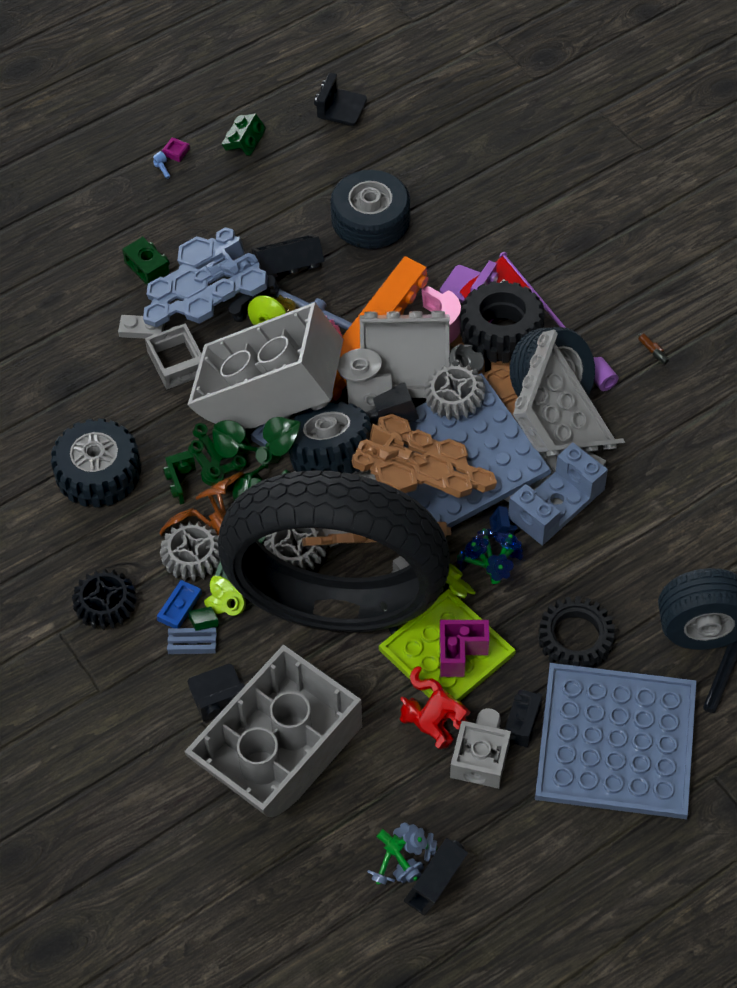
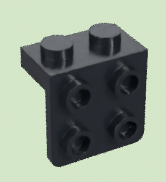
M329 72L327 79L322 81L320 94L315 96L314 105L317 106V118L354 126L357 124L367 102V96L338 89L337 74Z
M226 664L193 676L187 681L203 722L217 717L245 686L244 683H240L232 664Z

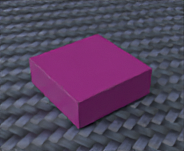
M172 137L162 149V152L167 158L180 162L189 151L190 145Z

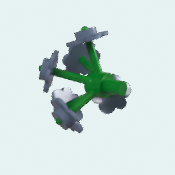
M406 822L394 830L393 836L384 829H381L376 837L385 844L383 848L386 850V854L379 873L371 870L367 872L373 875L372 880L376 881L378 885L381 883L386 885L387 880L395 882V879L384 875L392 855L399 862L396 867L397 869L393 872V876L396 877L397 881L402 883L407 881L409 883L414 882L421 876L420 871L424 868L423 863L417 862L413 858L406 861L400 851L404 847L408 853L420 855L422 849H425L424 860L429 862L430 855L434 856L437 850V841L433 840V833H428L426 839L422 828H418L414 824L409 825Z

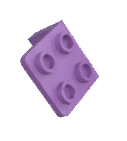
M489 260L481 273L462 265L455 266L440 288V293L443 294L449 290L462 303L464 297L459 293L460 290L476 276L478 278L472 285L470 292L474 289L477 290V287L482 284L489 285L490 282H497V263Z

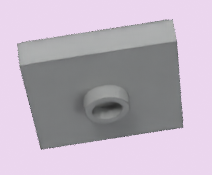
M391 373L376 375L369 380L361 382L346 380L348 405L350 403L354 404L365 412L376 408L373 401L374 397L392 389Z

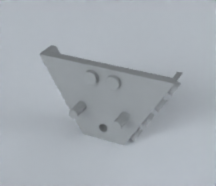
M556 330L543 332L538 338V347L530 360V369L522 382L523 388L520 396L515 401L513 416L534 449L538 452L546 451V456L559 455L560 450L566 449L572 443L580 448L584 447L585 452L596 451L598 446L603 445V450L617 448L618 443H625L623 438L615 439L558 349L555 344L558 335Z

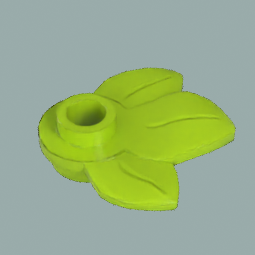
M449 564L446 583L449 584L450 590L460 598H466L467 593L475 594L471 586L461 579L463 576L462 572L454 565Z
M213 576L210 581L212 595L204 600L205 606L212 607L216 614L224 612L231 616L241 614L246 606L243 595L235 589L228 579L222 576ZM234 599L236 604L232 608L231 601Z

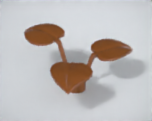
M244 472L236 473L216 483L195 498L198 500L206 496L209 497L215 512L209 515L210 520L206 519L194 508H191L170 518L159 534L162 536L166 528L182 521L186 517L197 516L205 524H208L209 527L212 526L217 532V536H219L220 526L226 514L221 494H225L227 486L241 478ZM213 495H217L221 509L218 508Z

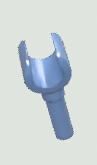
M160 151L153 156V164L161 169L166 179H169L170 174L164 165L167 162V158Z

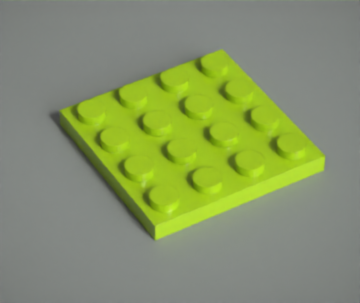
M448 589L423 614L408 621L381 643L379 651L409 679L414 667L420 666L422 668L419 674L420 680L433 678L454 699L461 701L515 655L516 650L489 626L488 655H465V677H440V620H482ZM431 688L421 690L428 698L433 693Z

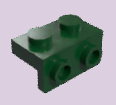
M256 113L240 115L234 120V124L226 133V137L221 145L225 150L241 148L246 156H250L265 132L266 127Z

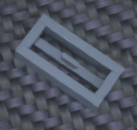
M168 628V654L216 653L217 630L216 628L195 631L194 628ZM173 643H211V645H173Z

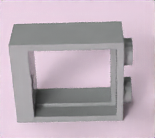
M186 323L145 338L147 352L166 390L195 379L202 354ZM185 342L192 359L165 369L157 352Z

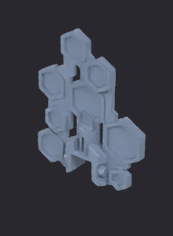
M225 227L216 232V239L210 238L207 240L196 236L179 246L178 270L164 278L159 277L148 283L146 295L152 302L144 308L143 320L145 324L159 327L170 321V316L177 312L184 314L187 320L200 324L214 316L215 305L234 297L238 292L253 297L267 289L268 275L266 271L260 269V264L255 255L251 253L243 255L244 249L240 236H235L233 229ZM223 276L231 277V278H229V279L222 278L221 280H219V281H217V282H215V283H213L212 285L209 286L210 283H212L213 281H216V280L220 279V278L223 277ZM175 299H179V300L173 302L172 304H169L171 301H173V300H175Z

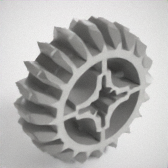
M451 362L450 367L446 368L442 365L441 371L435 369L434 375H429L428 382H425L424 396L427 406L431 407L433 414L438 413L440 418L446 415L448 420L455 416L459 420L461 415L467 418L468 412L475 414L476 407L481 408V401H484L485 384H483L481 375L478 374L476 369L472 370L470 365L463 368L461 362L458 366H454Z
M189 521L187 526H183L180 523L179 529L172 527L171 534L165 533V540L161 543L160 556L162 557V564L169 573L173 572L175 578L182 575L184 581L188 577L195 581L196 577L200 576L204 580L205 573L212 575L213 568L217 569L220 562L218 552L219 536H217V532L215 529L210 530L208 524L202 527L199 521L196 525H192Z
M298 528L279 531L267 535V541H264L265 548L272 554L305 570L307 568L314 570V563L321 564L320 557H325V549L328 545L303 546L302 538L326 536L322 528ZM294 539L296 540V542H297V544H298V545H297L298 550H296V548H295V546H294V545H295Z

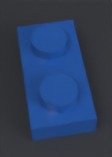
M180 580L158 613L157 621L172 628H180L189 615L188 611L192 610L202 595V590Z

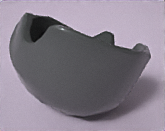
M459 344L452 348L449 356V364L452 362L454 366H458L461 362L463 368L470 365L471 369H476L477 372L483 369L485 363L483 354L475 352L472 349L473 345Z

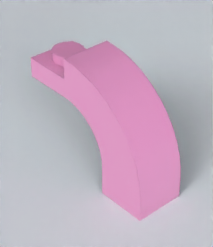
M426 286L421 289L423 307L431 312L445 311V314H449L450 344L460 334V301L449 290L442 294Z

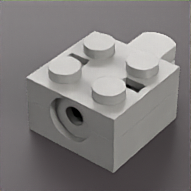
M489 708L481 710L477 716L476 723L461 722L451 761L450 778L499 789L509 749L511 731L499 729L501 718L496 710Z

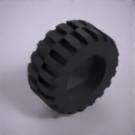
M493 281L489 285L482 284L477 287V290H472L462 302L460 312V336L462 337V342L464 345H473L472 349L475 352H481L484 360L489 359L493 363L497 361H502V364L509 363L520 339L533 330L544 328V305L540 298L534 292L532 293L531 289L526 286L523 288L519 283L514 282L511 284L508 281L496 283V281ZM496 318H506L517 323L499 326L488 321Z

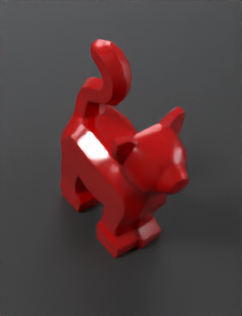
M420 666L414 667L410 674V682L413 687L419 690L431 688L433 693L423 709L415 698L408 700L405 697H401L403 705L400 709L401 716L399 719L405 724L414 723L420 731L436 739L435 746L438 749L448 748L454 739L443 726L444 723L450 718L453 721V726L460 730L461 722L467 721L466 716L471 712L460 701L454 699L451 694L446 692L438 681L433 678L420 680L419 674L422 668Z

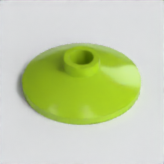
M257 296L248 306V316L253 325L287 313L276 299L269 296Z

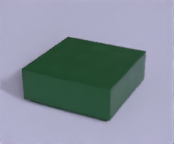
M212 607L188 611L189 619L195 631L218 626V618Z

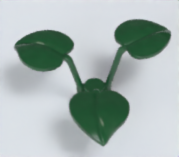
M284 417L269 419L263 429V438L268 443L260 448L242 444L246 438V431L238 422L223 420L214 425L212 430L213 444L220 456L225 458L235 457L241 447L242 449L255 451L257 461L262 464L251 472L247 479L239 478L236 480L232 493L234 501L248 488L262 481L259 478H253V476L263 469H267L268 464L278 463L281 456L290 451L298 437L301 427L300 421Z

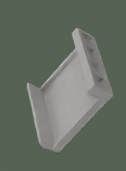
M389 311L387 315H378V312H364V315H360V349H370L380 356L382 367L377 375L391 373L392 388L405 383L411 398H425V382H428L429 375H434L435 369L441 371L442 365L446 368L450 367V316L445 314V311H432L429 315H422V311H410L409 315H400L398 311Z

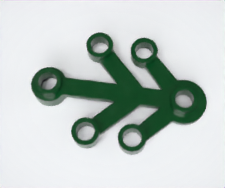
M197 423L193 429V435L199 440H193L188 447V451L195 456L203 468L201 471L202 481L209 486H213L222 481L225 474L243 470L246 460L240 455L235 456L231 463L219 466L220 461L226 458L220 456L215 450L214 444L207 435V426L203 423ZM245 439L242 444L250 446L248 440ZM240 447L239 453L245 454L248 450ZM203 448H205L211 456V462H209V460L203 454Z

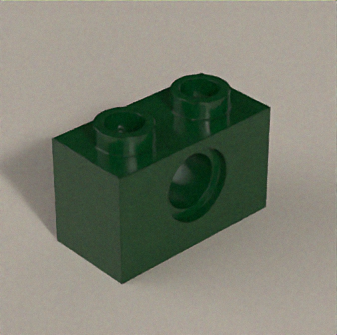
M143 236L122 249L124 263L146 285L159 277L164 278L170 274L168 258L164 254L161 255L152 242H148Z

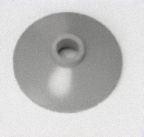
M354 349L340 357L337 370L342 378L348 381L361 382L376 376L381 370L382 361L375 351L370 349Z

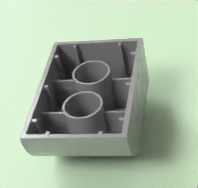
M316 302L207 343L202 351L188 406L198 415L216 424L223 420H232L241 424L244 429L266 424L273 417L289 419L294 413L308 408L312 410L322 409L333 397V387L343 338Z
M282 645L185 750V754L189 759L264 815L274 817L286 811L305 793L362 728L361 699L288 647Z

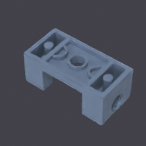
M570 444L557 456L556 472L535 490L525 484L510 497L509 519L543 546L605 490L608 469L576 444ZM554 498H559L563 501V503L553 504L551 500Z

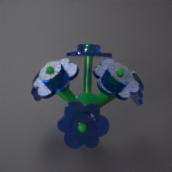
M483 528L466 545L465 550H461L457 556V564H460L461 572L465 569L467 562L486 568V573L490 574L491 583L497 584L501 582L502 578H509V571L514 567L513 562L507 560L508 556L510 555L512 558L516 557L522 560L523 549L521 547L522 543L517 540L515 535L491 532V529ZM497 536L496 541L503 547L499 556L492 554L489 539Z

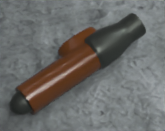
M638 334V340L656 359L664 365L669 362V359L663 352L664 349L657 342L653 343L645 334Z

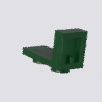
M189 451L165 457L166 467H163L166 480L171 479L172 485H169L173 498H178L180 505L184 504V497L177 475L186 474L196 469L194 455L190 454Z

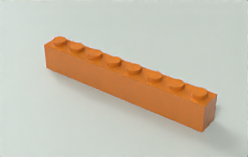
M404 256L342 336L343 344L340 357L351 350L360 349V315H364V312H378V315H387L389 311H398L400 315H403L404 309L408 304L413 303L420 288L423 289L428 282L427 267ZM338 370L333 387V397L330 402L337 401L342 395V390L347 385L346 379L339 375Z

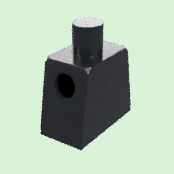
M405 383L374 397L373 401L376 408L366 412L371 424L378 422L380 417L390 414L404 418L408 422L419 419Z

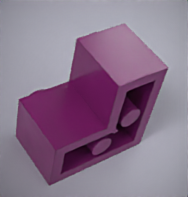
M440 620V677H465V655H488L489 620Z

